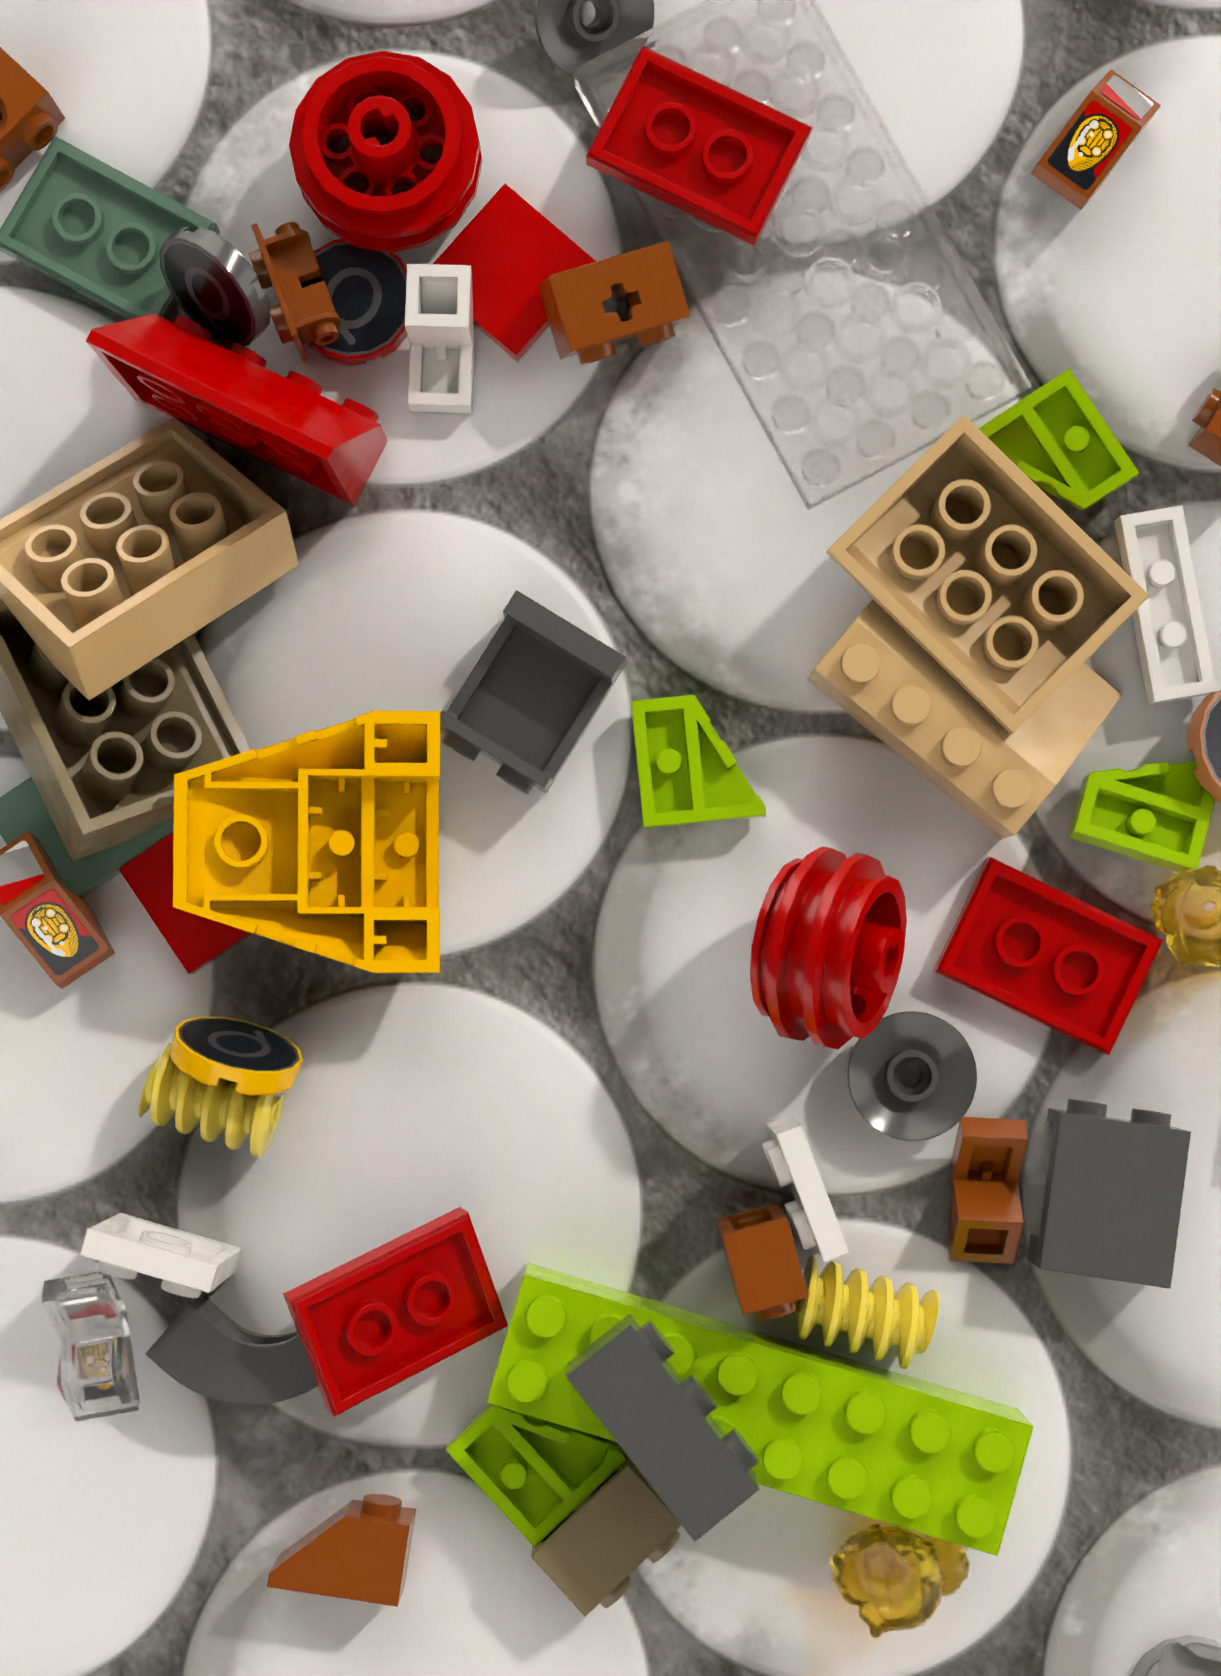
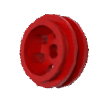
M378 51L346 58L314 81L295 110L289 149L296 181L301 188L302 196L325 229L354 247L395 253L426 246L456 226L476 196L482 166V155L472 106L451 76L420 57L389 51ZM409 114L417 116L420 120L411 121ZM386 135L390 143L380 146L376 138ZM342 136L349 138V148L342 153H334ZM436 145L442 148L441 157L436 164H429L422 160L421 154L426 147ZM362 177L369 182V187L363 194L347 187V183L352 178ZM407 182L414 185L408 191L392 195L394 188L400 183Z
M821 846L807 854L804 859L796 858L784 865L770 884L758 914L752 941L750 982L753 1001L761 1015L769 1017L779 1036L804 1041L811 1037L815 1045L839 1049L853 1037L864 1039L876 1029L884 1016L895 990L902 965L907 917L905 895L899 880L885 874L880 860L860 853H856L847 859L844 853L833 848Z

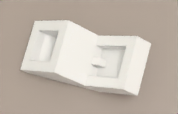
M407 264L405 328L410 342L409 410L410 412L472 413L474 331L471 265Z

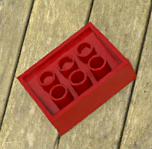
M152 313L91 329L86 343L134 399L171 417H175L177 420L355 507L388 442L381 424L376 423L379 416L373 410L352 399L346 398L343 404L340 405L321 396L323 388L300 373L289 371L285 378L265 368L267 361L245 346L233 343L231 349L228 350L209 341L211 333L208 330L182 316H177L173 323Z

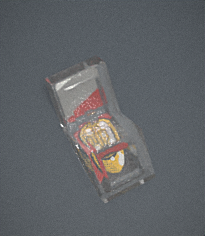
M98 1271L44 1281L41 1303L61 1340L56 1385L75 1421L139 1411L140 1398L127 1312L112 1277Z

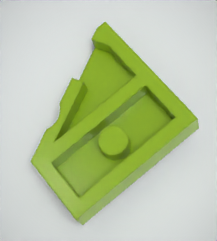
M1070 368L978 428L1039 488L1082 512L1139 474Z
M695 695L631 701L643 829L766 816L765 804L750 786L738 767L735 757L726 743L720 739L710 723V718Z
M1168 761L1144 764L1139 769L1125 771L1116 768L1090 772L1083 778L1067 837L1190 876L1198 870L1215 799L1200 785L1193 771V768L1198 767L1196 761L1169 764Z
M492 1404L488 1405L446 1447V1451L533 1547L544 1539L626 1461V1453L619 1446L569 1427Z

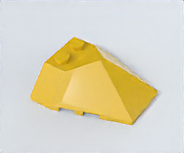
M374 710L356 716L355 719L317 731L312 730L296 735L295 738L258 750L252 749L174 774L173 907L372 973H440V711Z

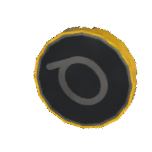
M199 1016L183 1020L175 1027L170 1051L171 1060L184 1074L208 1086L214 1085L218 1087L220 1078L237 1082L235 1091L245 1095H273L290 1089L295 1084L303 1061L300 1049L288 1038L269 1028L227 1017Z

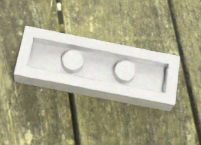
M1183 505L1119 516L1114 521L1123 570L1150 595L1131 614L1148 705L1206 696L1217 692Z

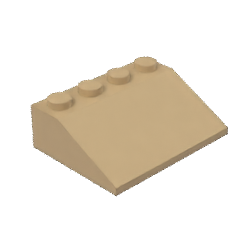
M965 415L953 424L826 551L871 598L1010 734H1013L1150 596Z
M172 417L0 519V598L52 665L88 700L99 695L299 566L286 510L175 417Z
M874 599L823 657L807 679L1000 840L1016 835L1059 783L1122 697L1121 693L1083 663L1013 734H1010Z

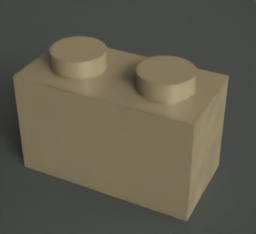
M626 1454V1461L544 1539L535 1547H532L531 1558L578 1610L586 1616L599 1603L604 1608H608L620 1599L632 1584L633 1579L629 1575L646 1558L655 1563L664 1557L679 1540L680 1533L677 1529L681 1524Z

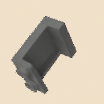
M516 590L503 610L505 619L446 712L442 710L440 713V728L447 732L441 742L473 762L479 753L501 765L496 776L527 795L533 786L547 793L625 668L626 657Z
M1068 1099L1067 1111L1049 1108L1047 1121L1053 1123V1134L1039 1235L1030 1234L1027 1260L1043 1270L1171 1289L1191 1132L1170 1126L1171 1114L1132 1108L1131 1119L1126 1120L1106 1117L1108 1106L1106 1104Z

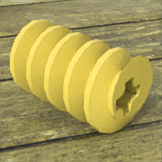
M169 1043L154 1062L147 1077L139 1104L140 1118L150 1109L153 1124L165 1126L175 1116L176 1129L182 1134H189L200 1122V1135L207 1142L215 1141L225 1129V1144L227 1148L232 1150L239 1149L250 1136V1152L252 1156L257 1158L263 1157L277 1128L284 1106L285 1093L280 1097L274 1094H240L241 1092L235 1091L237 1082L222 1078L219 1080L218 1087L202 1084L184 1074L171 1060L170 1051L172 1043Z
M813 1255L808 1258L803 1278L809 1298L797 1300L795 1310L799 1339L806 1340L815 1324L822 1325L824 1346L827 1347L832 1346L841 1331L847 1332L849 1353L856 1355L865 1339L873 1340L874 1360L881 1362L892 1345L898 1347L899 1367L907 1369L916 1353L922 1354L926 1351L938 1317L939 1293L937 1291L929 1290L919 1302L917 1287L906 1282L900 1286L894 1295L891 1279L883 1275L876 1278L868 1290V1279L864 1270L855 1268L843 1283L842 1268L838 1262L830 1261L818 1276L816 1258Z

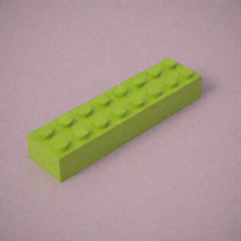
M527 1263L486 1403L616 1442L567 1379L566 1371L568 1362L631 1313L641 1327L648 1321H651L663 1334L675 1352L667 1360L684 1381L693 1374L703 1385L717 1406L710 1415L725 1435L735 1428L752 1448L760 1461L752 1468L759 1485L998 1556L1034 1427L1019 1409Z

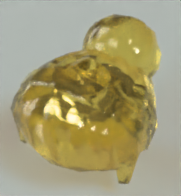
M1206 865L1201 868L1184 869L1179 873H1174L1163 884L1155 887V899L1150 906L1155 928L1167 936L1166 945L1182 966L1188 967L1200 964L1221 967V870H1218L1215 866ZM1207 903L1215 905L1212 910H1206L1204 906Z
M879 1523L871 1524L866 1529L850 1534L848 1539L844 1540L843 1545L839 1546L837 1552L829 1559L832 1569V1582L847 1603L858 1606L859 1617L869 1627L870 1636L873 1638H878L891 1630H910L923 1626L932 1618L942 1597L954 1594L960 1588L962 1582L968 1578L970 1566L966 1552L961 1545L929 1535L926 1538H922L911 1531L899 1527H881ZM896 1560L899 1563V1567L890 1566L889 1561Z

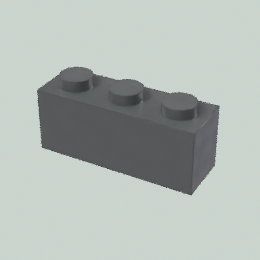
M629 1313L567 1363L566 1377L693 1541L696 1542L760 1490L756 1474L752 1469L760 1461L746 1440L735 1428L725 1435L714 1421L710 1413L717 1406L698 1379L691 1374L683 1381L667 1359L675 1354V1352L659 1329L651 1321H648L641 1327L632 1314Z

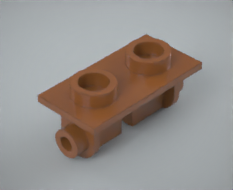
M288 222L280 225L275 230L276 236L264 240L258 224L255 223L251 227L260 249L250 252L249 256L262 289L273 286L280 303L270 307L273 323L282 344L294 341L303 362L309 361L304 344L313 340L317 345L331 344L339 338L337 329L341 326L340 317L335 311L325 281L302 288L300 284L322 276L311 246L309 233L300 229L297 223Z

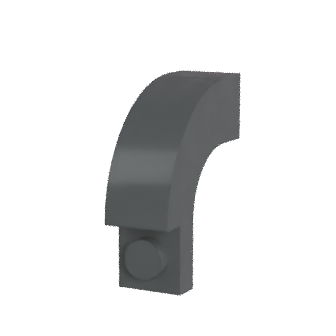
M203 1293L188 1304L145 1353L164 1372L180 1384L203 1396L227 1403L241 1405L276 1403L297 1397L318 1386L297 1330L280 1335H265L249 1331L231 1320Z

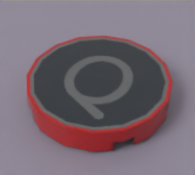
M343 239L333 240L314 250L322 276L300 284L302 288L325 281L335 311L340 317L341 326L337 329L339 338L335 342L328 345H317L313 340L308 342V345L326 359L350 366L366 364L365 361L374 360L379 356L382 359L395 352L408 336L405 328L407 269L400 257L393 252L388 253L355 247Z

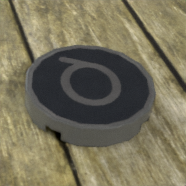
M189 226L180 228L165 240L159 250L160 269L168 289L182 310L195 323L208 330L213 338L231 346L233 343L249 346L270 324V302L268 296L265 293L259 298L257 291L252 285L258 279L254 273L255 270L231 243L214 231L199 227L196 231L190 232Z

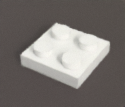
M791 1116L766 1124L772 1140L761 1143L774 1179L778 1181L780 1187L789 1184L795 1200L784 1204L797 1240L800 1241L804 1250L814 1247L824 1263L849 1254L850 1252L802 1125Z
M119 1213L87 1229L80 1255L98 1260L97 1270L107 1275L123 1279H135L139 1272L163 1279L161 1288L169 1293L183 1297L198 1298L201 1291L210 1293L235 1273L242 1248Z

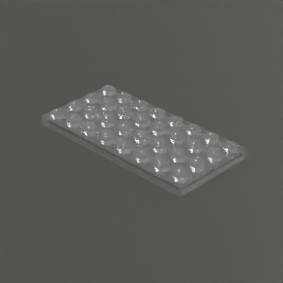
M705 0L571 70L572 82L598 130L605 120L642 46L812 127L810 138L755 246L630 186L660 242L669 240L680 279L808 510L932 445L963 415L973 423L1029 392L1032 385L816 0Z

